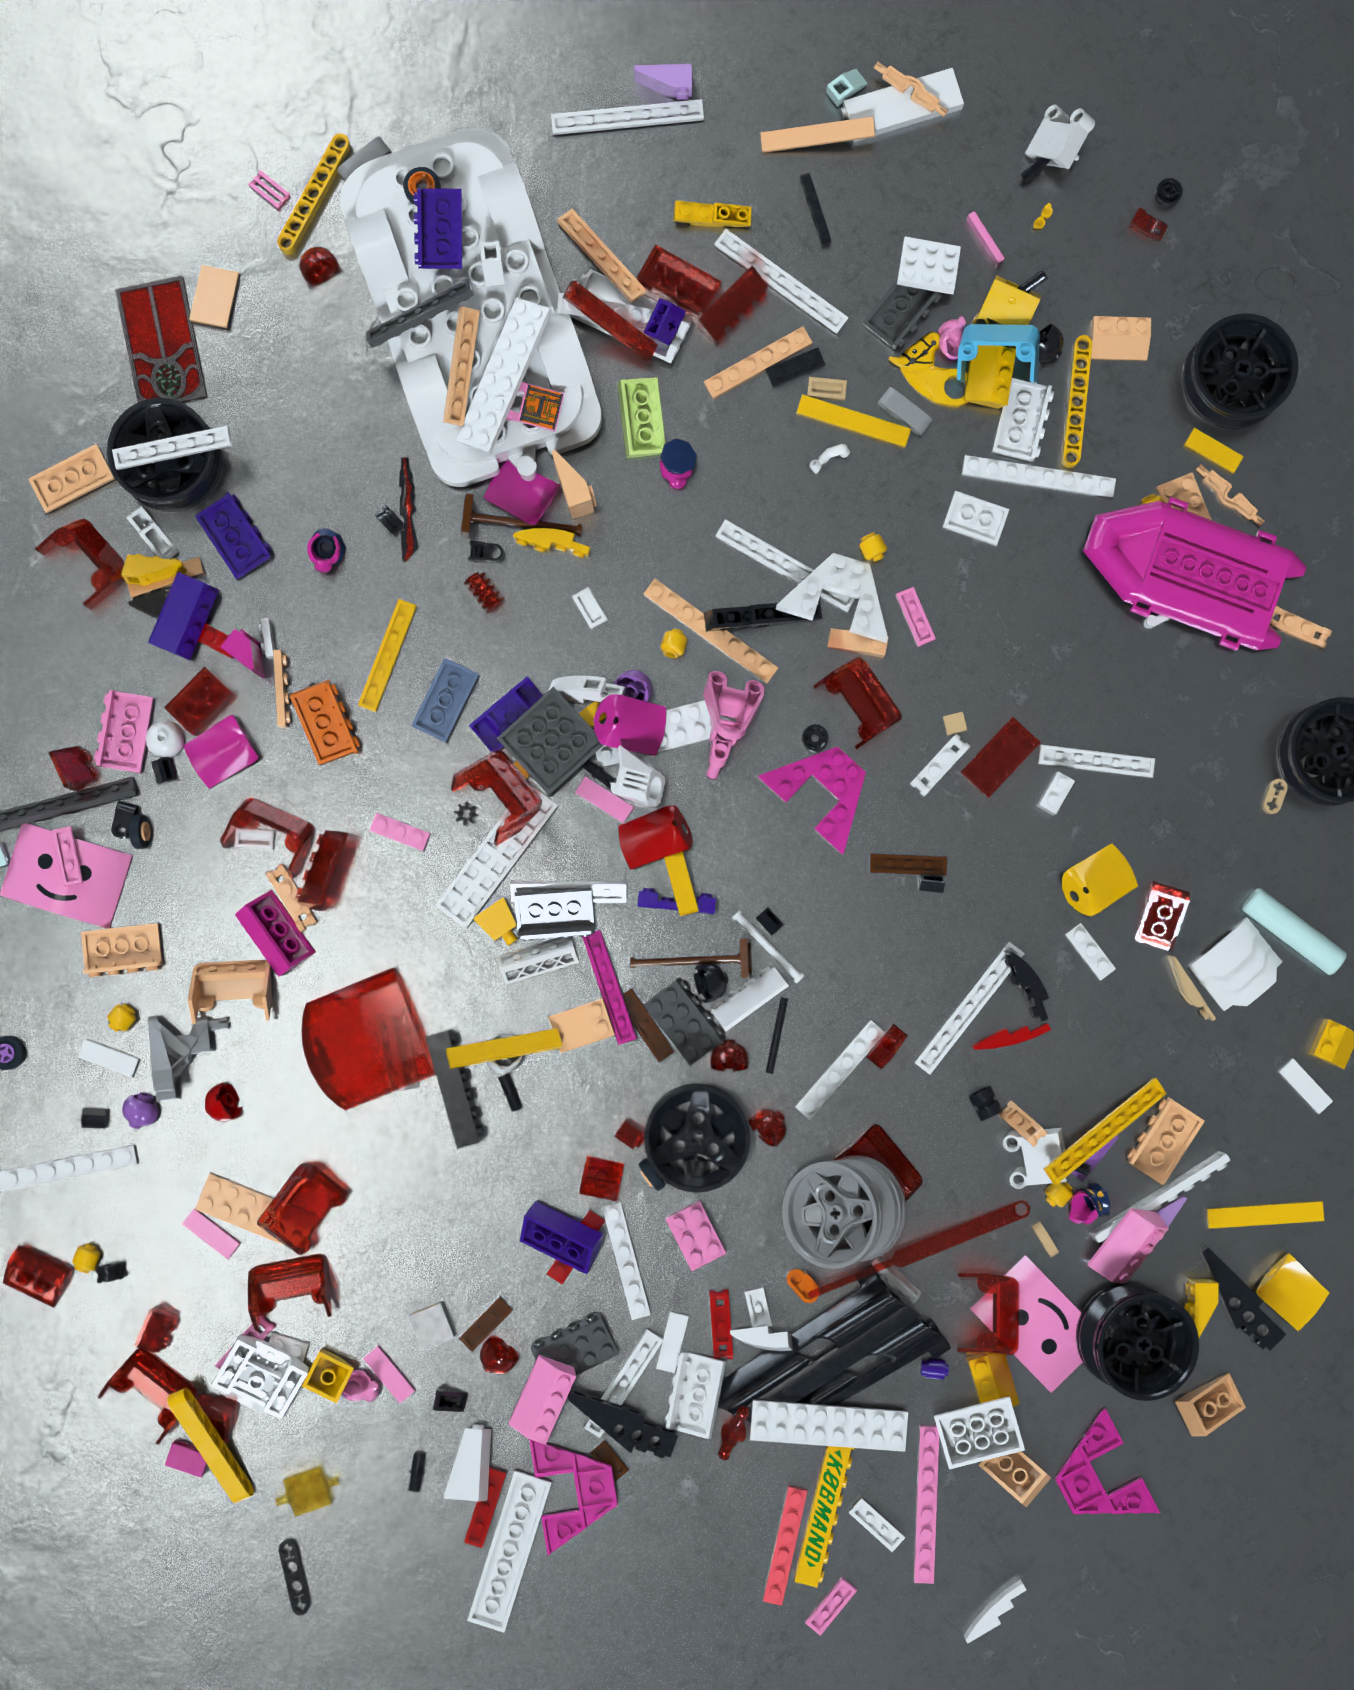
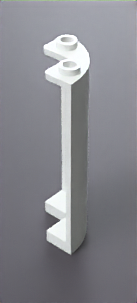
M592 269L587 274H583L579 282L581 288L577 296L648 309H655L658 300L644 294L631 304L605 275ZM685 313L672 343L668 346L644 334V328L570 315V317L669 363H672L694 318Z

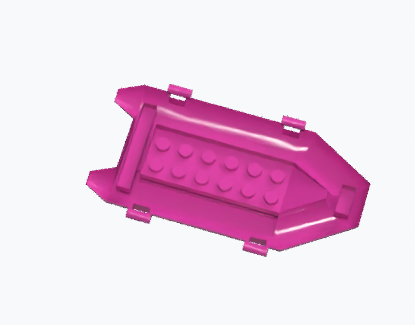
M1171 496L1168 504L1162 501H1155L1095 516L1083 552L1120 598L1132 604L1131 612L1148 618L1152 611L1221 637L1219 645L1236 651L1240 645L1256 651L1279 647L1282 638L1271 627L1270 621L1285 578L1302 577L1306 571V565L1292 550L1276 545L1277 536L1258 530L1255 537L1188 512L1186 510L1189 503ZM1171 505L1181 508L1182 511L1172 508ZM1260 538L1271 542V544L1260 541ZM1137 602L1148 605V609L1136 606ZM1226 635L1237 638V642L1225 639Z

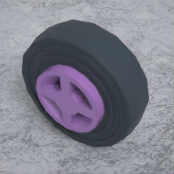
M2 1036L0 1037V1069H14L20 1065L24 1058V1047L15 1037Z

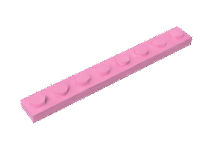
M920 1425L914 1583L934 1584L939 1432L937 1426Z

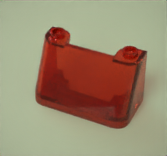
M302 1163L294 1170L257 1221V1225L292 1251L302 1256L311 1248V1239L309 1237L331 1207H339L345 1202V1196L348 1192L315 1165Z

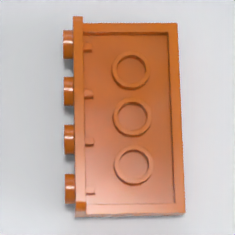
M329 679L290 694V699L319 765L352 752L356 754L360 746L357 736H353L351 732L353 726L350 719L345 718L344 712L346 710L344 704L337 699L336 695L339 694L335 684H331Z

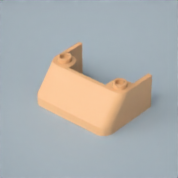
M268 961L199 963L193 968L188 996L192 1024L197 1022L198 1011H209L214 1007L216 1000L252 999L255 1007L264 1008L266 1021L270 1020L272 984L271 968Z

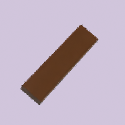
M871 853L870 873L947 876V856Z
M631 988L622 994L632 1024L658 1063L674 1053V1050L633 989Z

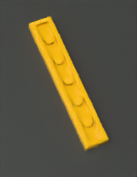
M803 394L796 414L903 448L906 447L911 428Z
M398 599L358 706L373 712L377 711L417 605Z
M683 851L664 857L679 915L683 916L698 912Z
M558 1028L446 1048V1055L450 1069L560 1049L563 1045Z
M1323 1201L1206 1209L1207 1226L1209 1229L1324 1221Z

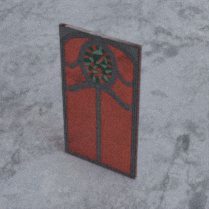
M183 276L115 289L137 401L140 402L151 398H169L184 403L208 398L193 323L189 320L191 313Z

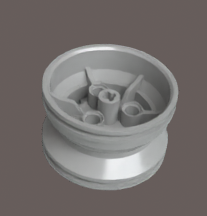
M851 1155L831 1161L814 1163L798 1172L791 1180L785 1192L782 1218L789 1241L804 1259L822 1268L838 1269L877 1258L888 1252L896 1244L903 1231L906 1219V1203L899 1182L886 1166L870 1157ZM834 1175L841 1176L838 1186L833 1184L829 1177ZM860 1186L867 1194L869 1200L860 1197ZM872 1220L870 1230L867 1234L864 1222ZM845 1239L851 1248H840L838 1245Z

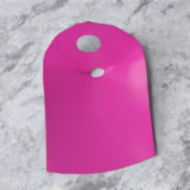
M507 460L500 468V473L492 479L483 498L524 522L536 525L551 505L561 485L538 473L532 481H525L515 466Z
M611 694L600 703L593 720L594 731L598 741L608 747L618 748L622 746L629 751L656 756L665 733L666 707L620 694ZM605 712L607 715L606 722L600 724V715ZM615 717H618L617 724H614Z
M233 714L183 745L194 770L209 789L251 765L259 758L249 737Z

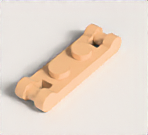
M1278 606L1275 607L1270 621L1271 627L1321 649H1325L1327 645L1326 640L1332 633L1330 629L1321 627ZM1275 614L1279 615L1278 621L1273 619ZM1316 632L1321 634L1319 639L1313 638Z
M280 864L274 871H268L266 873L267 878L272 883L299 931L302 932L308 925L317 923L316 918L285 866ZM282 875L284 880L278 882L276 878ZM305 913L307 918L301 921L299 916Z
M1011 1100L1007 1104L1008 1106L998 1115L1035 1147L1038 1144L1037 1141L1041 1137L1044 1138L1048 1133Z

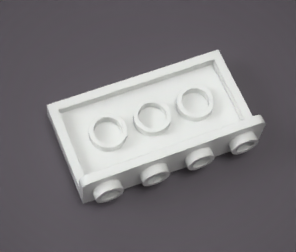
M1012 378L1008 406L1002 407L992 453L1033 462L1035 457H1039L1041 446H1038L1039 439H1043L1045 428L1042 426L1044 420L1047 421L1050 412L1047 409L1048 402H1052L1054 391H1051L1052 385L1044 386Z
M682 1352L676 1361L677 1372L672 1382L674 1386L673 1392L669 1397L670 1408L665 1417L666 1429H674L711 1439L726 1361L691 1352Z

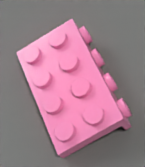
M109 690L104 698L106 710L101 716L103 727L102 731H99L97 739L98 743H100L99 750H96L94 756L97 766L142 773L146 749L145 737L150 726L154 703L153 697Z

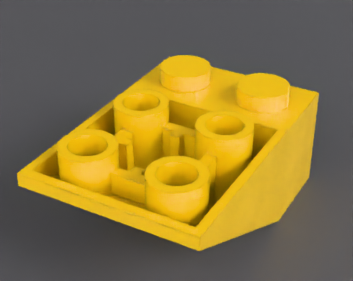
M1188 1278V1283H1185V1295H1188V1303H1185L1184 1309L1192 1317L1200 1338L1218 1305L1219 1283L1212 1279Z

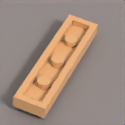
M273 650L277 723L279 728H288V723H291L290 711H287V704H290L289 692H286V685L289 684V679L284 667L287 666V655L282 650Z

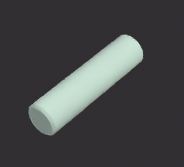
M1261 888L1255 889L1242 906L1243 912L1326 974H1334L1344 963L1347 953Z

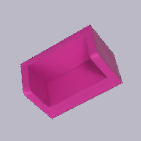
M175 1440L170 1447L165 1466L201 1478L205 1474L207 1463L195 1446Z

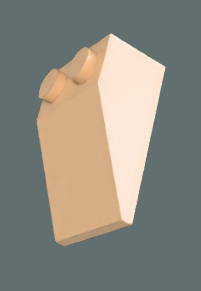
M603 998L548 1017L552 1029L558 1028L563 1045L559 1049L560 1053L615 1035Z
M1226 1373L1188 1392L1175 1401L1191 1436H1207L1246 1408L1230 1373Z
M1022 1451L984 1460L979 1464L985 1472L1025 1507L1032 1502L1051 1479L1046 1472Z

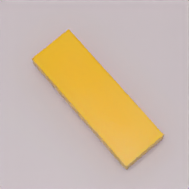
M1196 428L1192 430L1184 446L1232 474L1235 473L1244 457Z

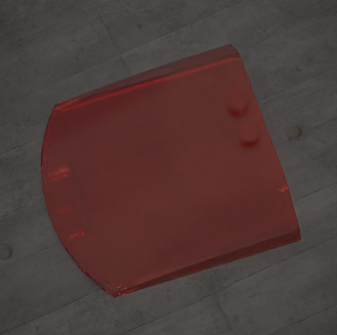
M395 967L306 1003L302 1018L301 1034L308 1067L321 1090L343 1110H349L435 1076L424 1053L400 988Z

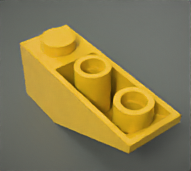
M127 554L121 575L127 584L146 586L174 577L177 572L186 573L187 569L182 561L176 558L163 559L159 556L146 557L141 554Z

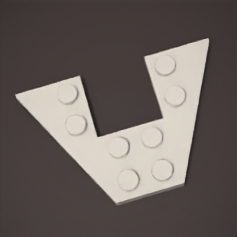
M832 553L776 606V610L813 620L823 588L859 599L849 632L884 643L888 639L870 564Z

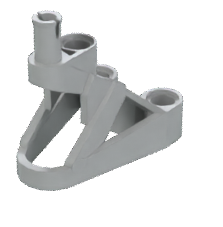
M158 1015L148 1016L152 1080L157 1102L176 1100V1081L186 1066L191 1063L194 1054L211 1052L209 1031L228 1029L227 1017L215 1019L199 1017L196 1024H193L190 1034L174 1036L159 1023ZM167 1052L178 1060L172 1066L170 1065Z

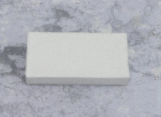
M589 587L572 596L591 630L608 620Z
M236 828L235 847L274 850L275 830Z

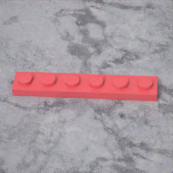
M788 1485L763 1602L781 1606L783 1604L808 1492L806 1489Z

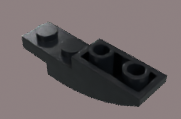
M1005 950L1006 957H1004L1006 966L1011 969V981L1014 986L1016 985L1021 989L1025 988L1023 992L1025 998L1030 1001L1032 1017L1041 1022L1048 1020L1042 1001L1049 999V996L1040 978L1020 956L1010 950Z

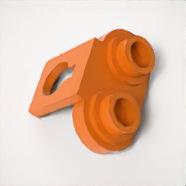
M800 1269L789 1271L786 1277L788 1285L805 1303L815 1302L819 1296V1285L806 1270L804 1272Z

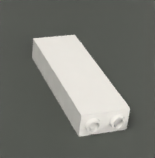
M953 68L917 78L923 84L926 91L940 100L939 104L948 110L947 114L962 110L964 102ZM893 86L844 100L841 108L843 119L851 120L873 116L875 135L942 115L935 110L931 113L924 107L912 102L910 97L914 91L913 87H908L904 93H900Z

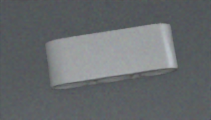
M378 136L338 167L337 172L346 181L353 171L361 165L390 154L392 151L381 137Z
M889 387L878 401V404L907 428H911V431L918 436H922L933 422L930 416L892 387Z

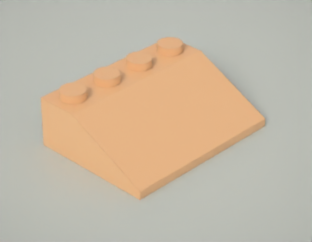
M556 450L551 451L572 519L594 513L593 507L596 506L592 486H587L586 481Z

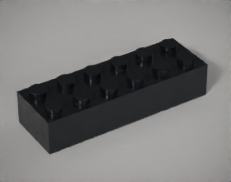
M451 1029L425 1036L457 1149L480 1143L484 1136L482 1125H478L476 1120L479 1114L477 1107L472 1106L471 1100L474 1097L472 1089L467 1088L466 1081L468 1080L466 1069L462 1070V1067L450 1069L446 1055V1048L456 1047L455 1044L458 1043L456 1033H452Z

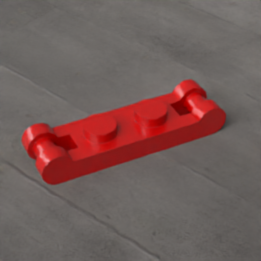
M723 1290V1292L709 1291L714 1359H733L732 1335H730L729 1290ZM716 1300H723L724 1305L716 1306ZM719 1345H727V1350H719Z

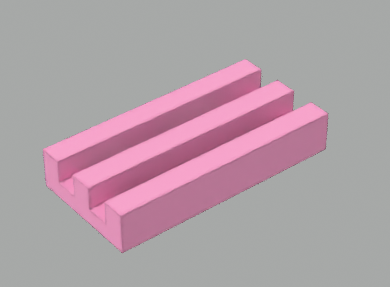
M261 170L253 178L254 180L248 184L278 210L290 197V193ZM264 178L268 183H270L273 187L280 191L284 195V197H281L278 193H276L273 189H271L260 179ZM256 184H260L263 188H265L268 192L275 196L279 200V203L275 202L271 197H269L266 193L259 189L256 186Z

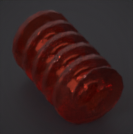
M476 572L466 579L464 585H469L468 590L474 591L473 597H479L477 602L483 603L482 609H488L486 612L488 614L501 604L504 597L497 598L500 591H492L495 587L494 584L488 586L491 579H483L486 575L485 572L480 574Z

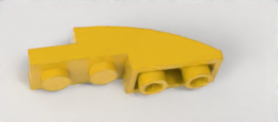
M676 200L674 202L673 221L686 222L694 226L750 227L752 207Z
M533 528L513 534L517 544L525 547L527 544L535 546L534 550L545 553V550L550 552L552 545H555L554 548L562 552L566 550L572 551V555L579 558L588 557L591 551L590 547L574 542V533L563 530Z

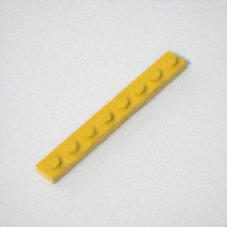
M1157 1078L1151 1079L1043 1168L1054 1185L1065 1179L1167 1094Z

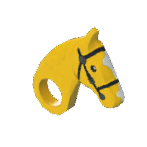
M931 331L908 347L900 357H889L888 360L900 368L908 383L931 402L955 408L968 403L964 401V396L959 399H953L945 393L944 384L950 378H957V369L934 366L935 352L939 348L940 338L937 332ZM966 372V375H965V384H966V382H967V375H968L967 372Z

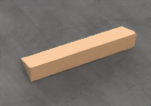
M200 557L182 562L187 569L186 573H183L184 575L194 579L206 575ZM175 576L146 586L128 584L130 596L132 599H137L172 586Z

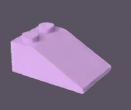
M691 64L634 65L635 82L667 97L677 99V101L692 99Z

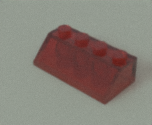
M753 266L698 318V329L713 344L717 340L719 342L722 341L727 335L726 331L730 327L732 329L735 328L741 321L739 318L743 314L748 315L754 308L753 304L757 300L761 302L767 296L768 286Z

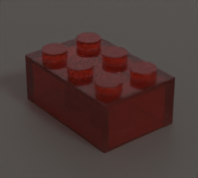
M204 666L164 708L191 735L196 736L228 704L235 694Z

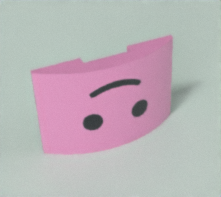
M28 823L22 824L0 895L43 910L110 929L133 856L74 838L84 883L63 887L52 831Z
M1026 1255L970 1308L1051 1393L1083 1363L1076 1345V1329L1081 1312Z

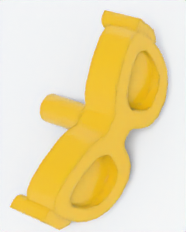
M1050 203L1044 206L1041 216L1035 220L1033 224L1034 229L1044 228L1046 223L1044 219L1051 217L1053 210Z

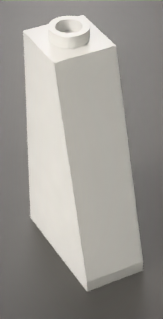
M473 1424L472 1428H465L444 1493V1499L487 1501L491 1429H484V1425Z

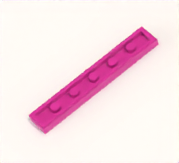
M601 930L595 931L594 934L582 938L618 1045L636 1040L637 1037Z

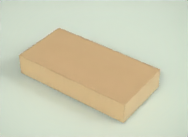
M809 377L807 396L845 400L847 380Z

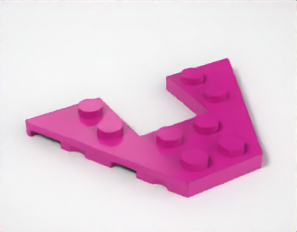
M837 746L758 776L785 803L811 775L818 780L839 802L814 829L838 852L844 853L866 774L846 753Z
M1105 1407L1055 1476V1480L1073 1514H1159L1160 1511L1142 1477L1106 1494L1090 1461L1124 1444Z
M529 1439L535 1478L572 1472L574 1474L579 1510L541 1516L547 1555H550L618 1505L613 1467L610 1464L549 1443L545 1445Z

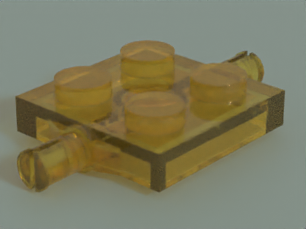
M320 1466L284 1478L285 1496L275 1498V1503L277 1507L288 1503L292 1507L295 1517L331 1505L333 1502L329 1490L331 1487L340 1485L339 1478L326 1480Z

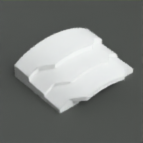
M1244 918L1231 929L1227 936L1204 955L1196 958L1187 968L1221 1009L1225 1011L1232 1005L1248 1006L1276 982L1277 967L1283 961L1259 934V931L1250 920Z
M239 1334L211 1386L223 1391L225 1397L240 1402L260 1414L269 1413L281 1419L307 1376L309 1368L292 1354L269 1342Z

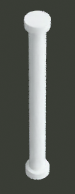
M741 910L732 917L795 979V983H798L805 976L803 973L800 974L742 915Z

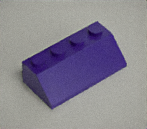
M177 572L148 643L176 656L190 660L219 589Z
M535 1201L524 1215L520 1242L588 1274L601 1247L603 1234Z

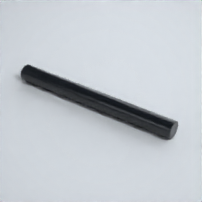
M780 998L766 1073L773 1074L788 998Z

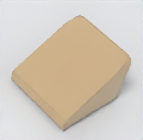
M963 712L943 717L947 735L967 731Z

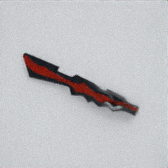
M408 457L401 458L399 487L402 488L400 515L404 518V531L400 530L403 562H407L419 549L412 515L416 512L413 503L416 495L414 494L415 486L412 482L413 474L409 470Z

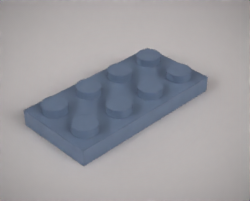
M444 657L411 727L446 743L479 674Z

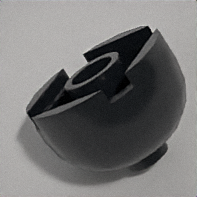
M1049 324L1039 331L1040 362L1050 361L1051 359L1056 360L1062 354L1061 349L1064 345L1063 335L1054 324Z
M715 964L696 966L695 969L698 970L694 974V980L698 994H703L704 996L702 1001L708 1003L719 999L726 990V984L728 983L727 974Z

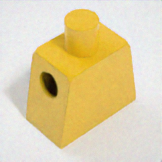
M504 897L473 918L494 941L502 937L509 946L517 940L511 931L517 926V923Z

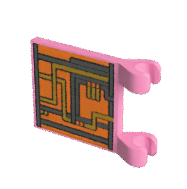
M522 382L518 390L524 392L520 412L517 413L510 410L506 420L555 432L564 393Z

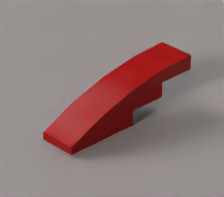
M1044 1023L1031 1031L1027 1025L1011 1033L1008 1032L1007 1028H1002L971 1045V1048L973 1050L1015 1045L1050 1031L1051 1028L1048 1023Z

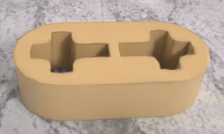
M1275 779L1270 782L1262 803L1265 813L1274 814L1281 809L1288 788L1284 780ZM1280 783L1282 790L1278 791L1277 795H1274L1276 788L1273 786ZM1273 798H1275L1274 805L1276 808L1269 810L1270 807L1267 803L1272 802Z
M1039 1221L1031 1226L1048 1255L1053 1257L1058 1254V1249L1041 1222Z

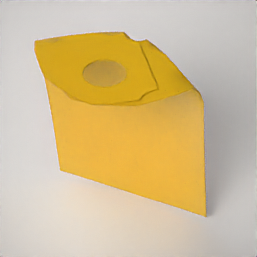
M1112 843L1069 868L1062 877V889L1067 902L1075 910L1087 916L1100 913L1109 905L1138 887L1130 864ZM1083 887L1088 888V894L1084 892ZM1071 891L1077 893L1079 901L1076 902L1071 898Z
M1289 1253L1265 1274L1256 1290L1257 1295L1297 1331L1316 1314L1330 1293Z

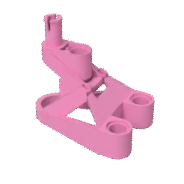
M712 671L709 674L703 693L710 715L711 731L709 740L712 743L709 753L710 765L706 775L711 779H716L720 768L725 766L731 746H734L736 740L745 735L764 696V686L756 680L748 681L744 691L727 687V677L720 671ZM719 715L735 718L736 722L721 719Z

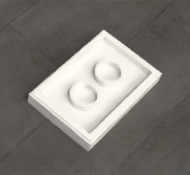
M955 491L943 528L997 546L1009 509Z

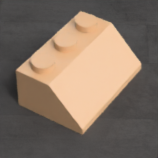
M1094 316L1090 321L1091 359L1147 361L1151 339V318Z

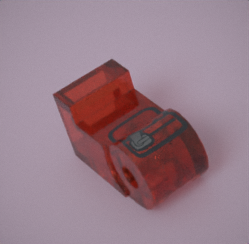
M1139 207L1129 228L1153 240L1161 241L1168 225L1147 214L1146 210Z

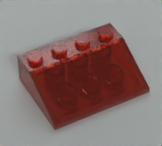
M325 830L324 834H319L316 842L319 845L317 852H312L309 860L312 863L310 870H305L302 878L305 884L303 888L299 887L295 897L298 899L297 904L319 912L348 836L347 832Z

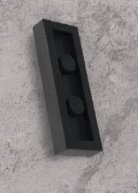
M817 347L769 367L765 371L774 388L822 368L826 364Z

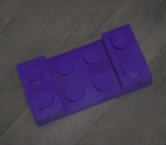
M527 676L475 719L469 727L495 756L504 748L496 738L534 705L543 694Z
M643 888V891H639L638 907L678 911L677 904L673 902V898L662 897L661 901H659L658 893L655 892L654 888ZM701 893L700 897H696L699 910L696 913L715 914L716 898H712V894Z

